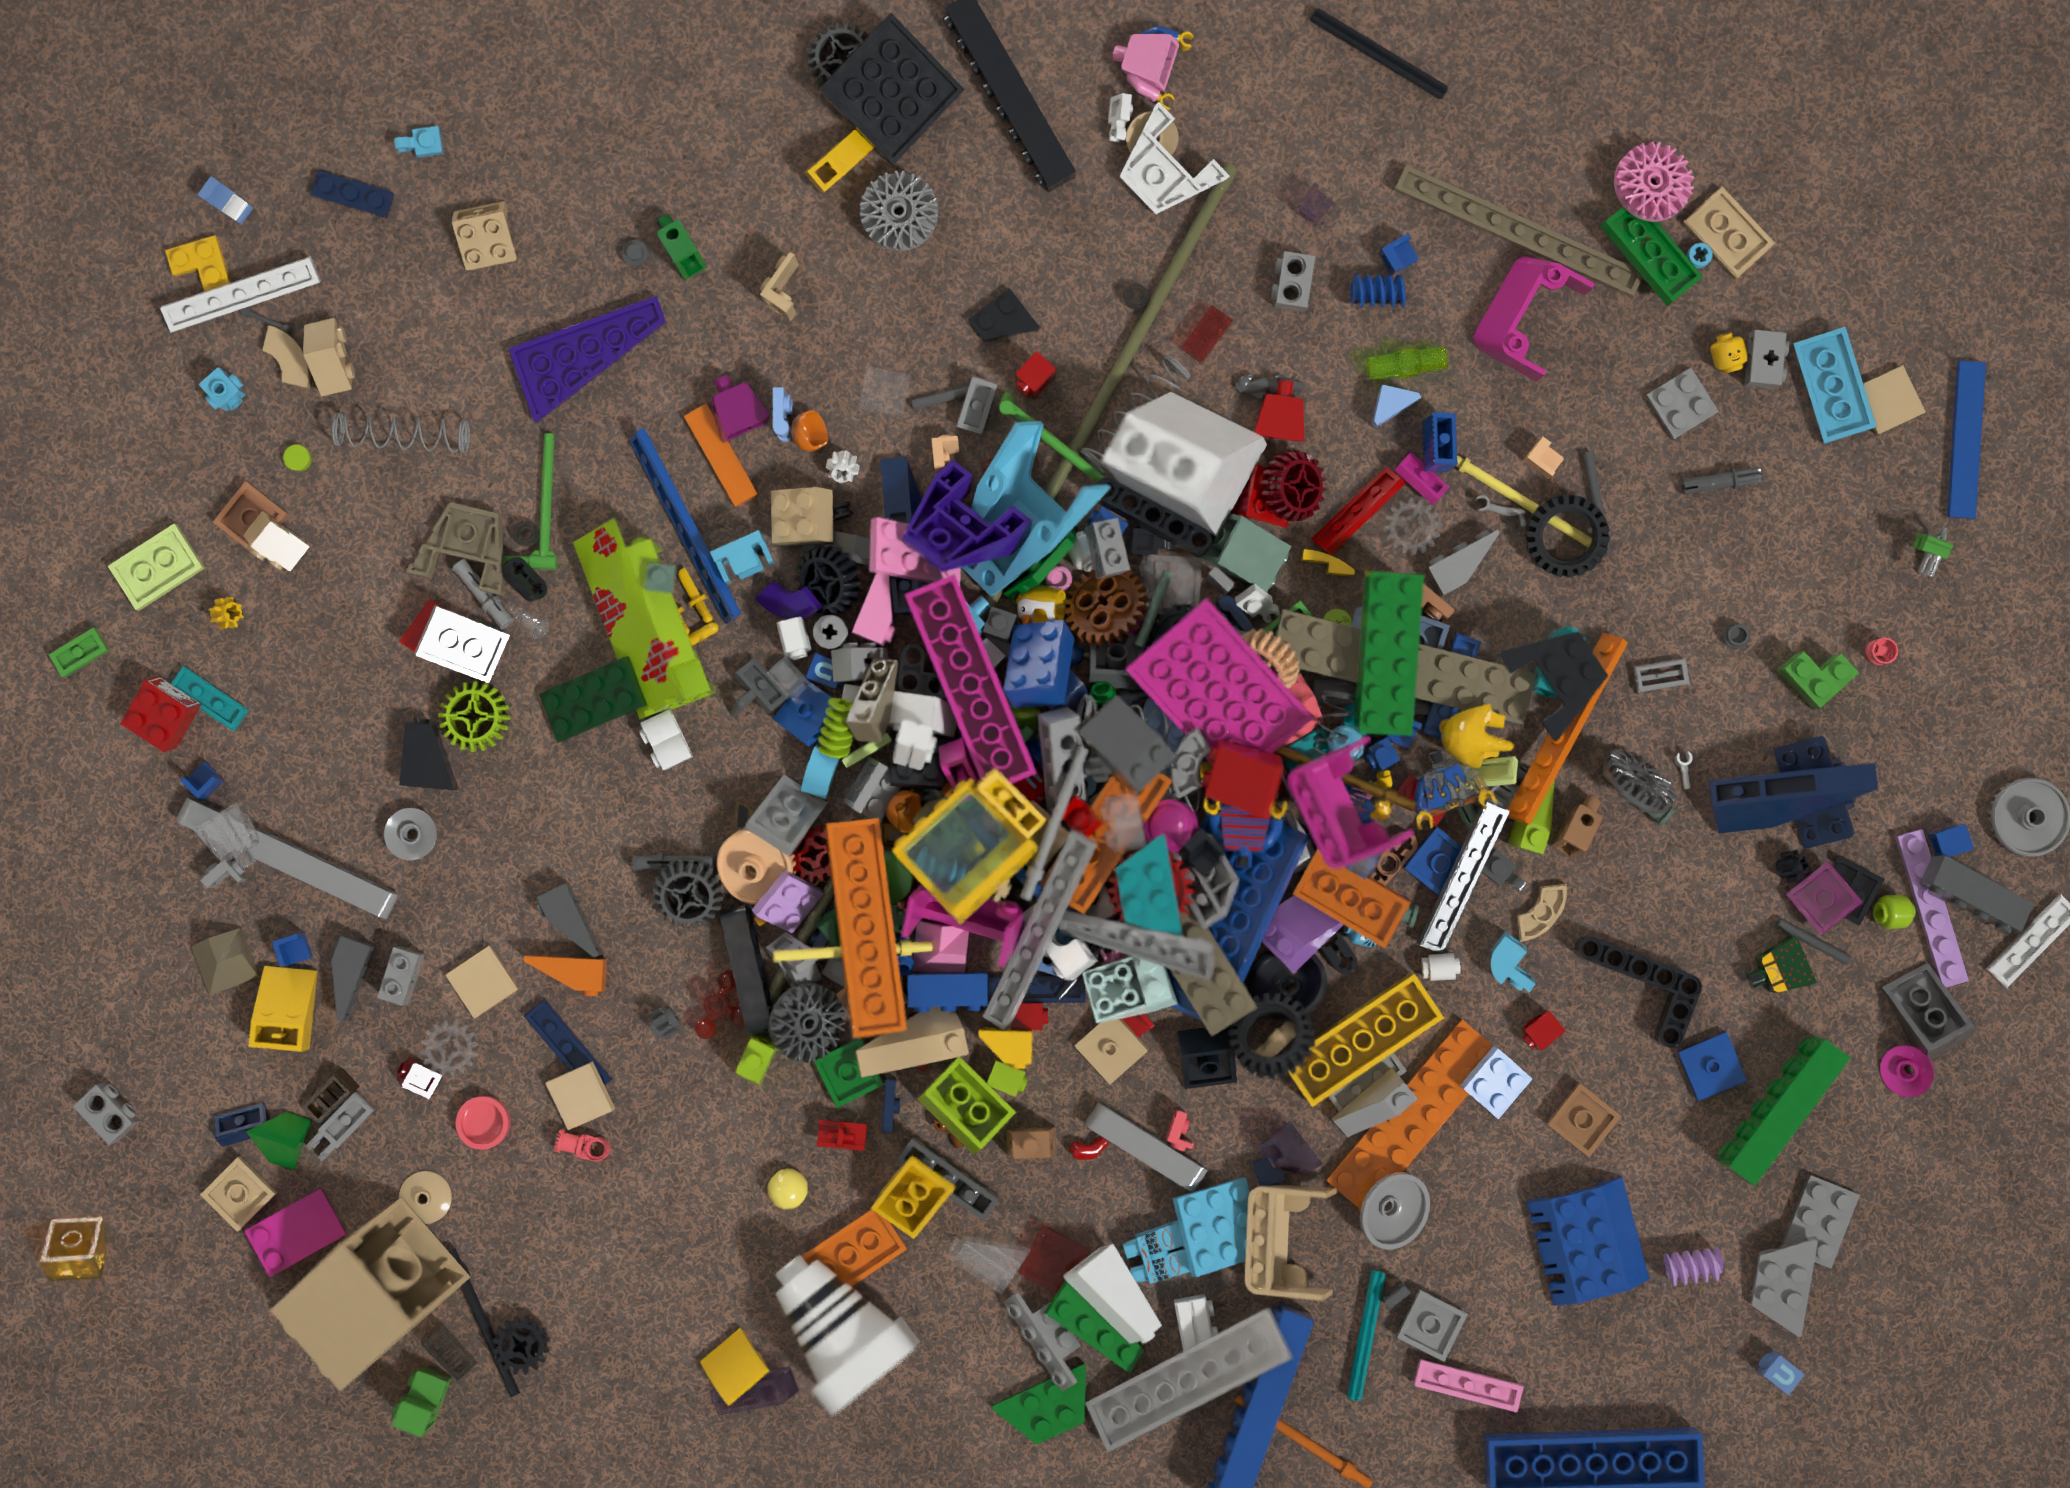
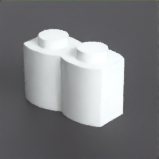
M796 617L777 622L784 655L790 656L793 660L808 657L807 652H810L812 649L805 620L802 617Z
M670 709L641 722L642 729L639 730V733L645 744H651L654 752L650 755L657 768L661 766L665 771L693 757Z

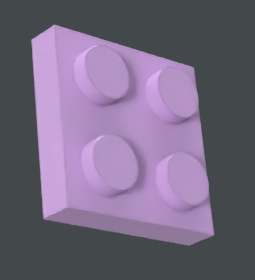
M784 870L752 911L757 917L793 933L822 898L824 892L820 887Z

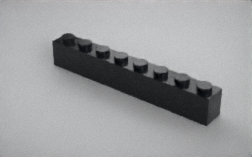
M955 0L945 6L946 16L943 17L947 28L949 31L955 30L959 37L956 39L958 47L963 54L966 52L969 54L972 60L969 62L972 71L976 76L981 75L985 82L982 84L986 95L989 99L993 97L998 104L995 110L1002 121L1006 119L1011 128L1008 129V132L1014 143L1020 142L1024 149L1021 154L1026 164L1034 166L1037 172L1034 174V177L1041 188L1046 187L1047 191L1051 192L1076 177V170L977 0Z

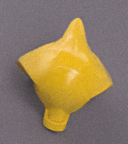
M1491 704L1463 711L1450 719L1442 720L1439 724L1445 750L1462 764L1473 768H1481L1483 759L1489 757L1498 758L1499 751H1510L1514 748L1513 743L1510 741L1502 740L1496 736L1493 737L1485 732V726L1504 727L1505 714L1492 711Z

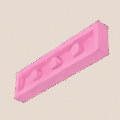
M1419 1358L1413 1385L1514 1412H1518L1524 1388L1522 1384Z

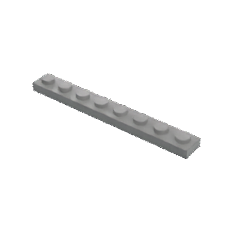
M1077 830L1071 831L983 1017L1003 1030L1010 1028L1098 844Z

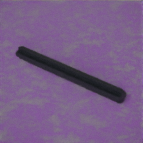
M1317 8L1312 14V23L1436 98L1442 99L1448 91V86L1322 9Z

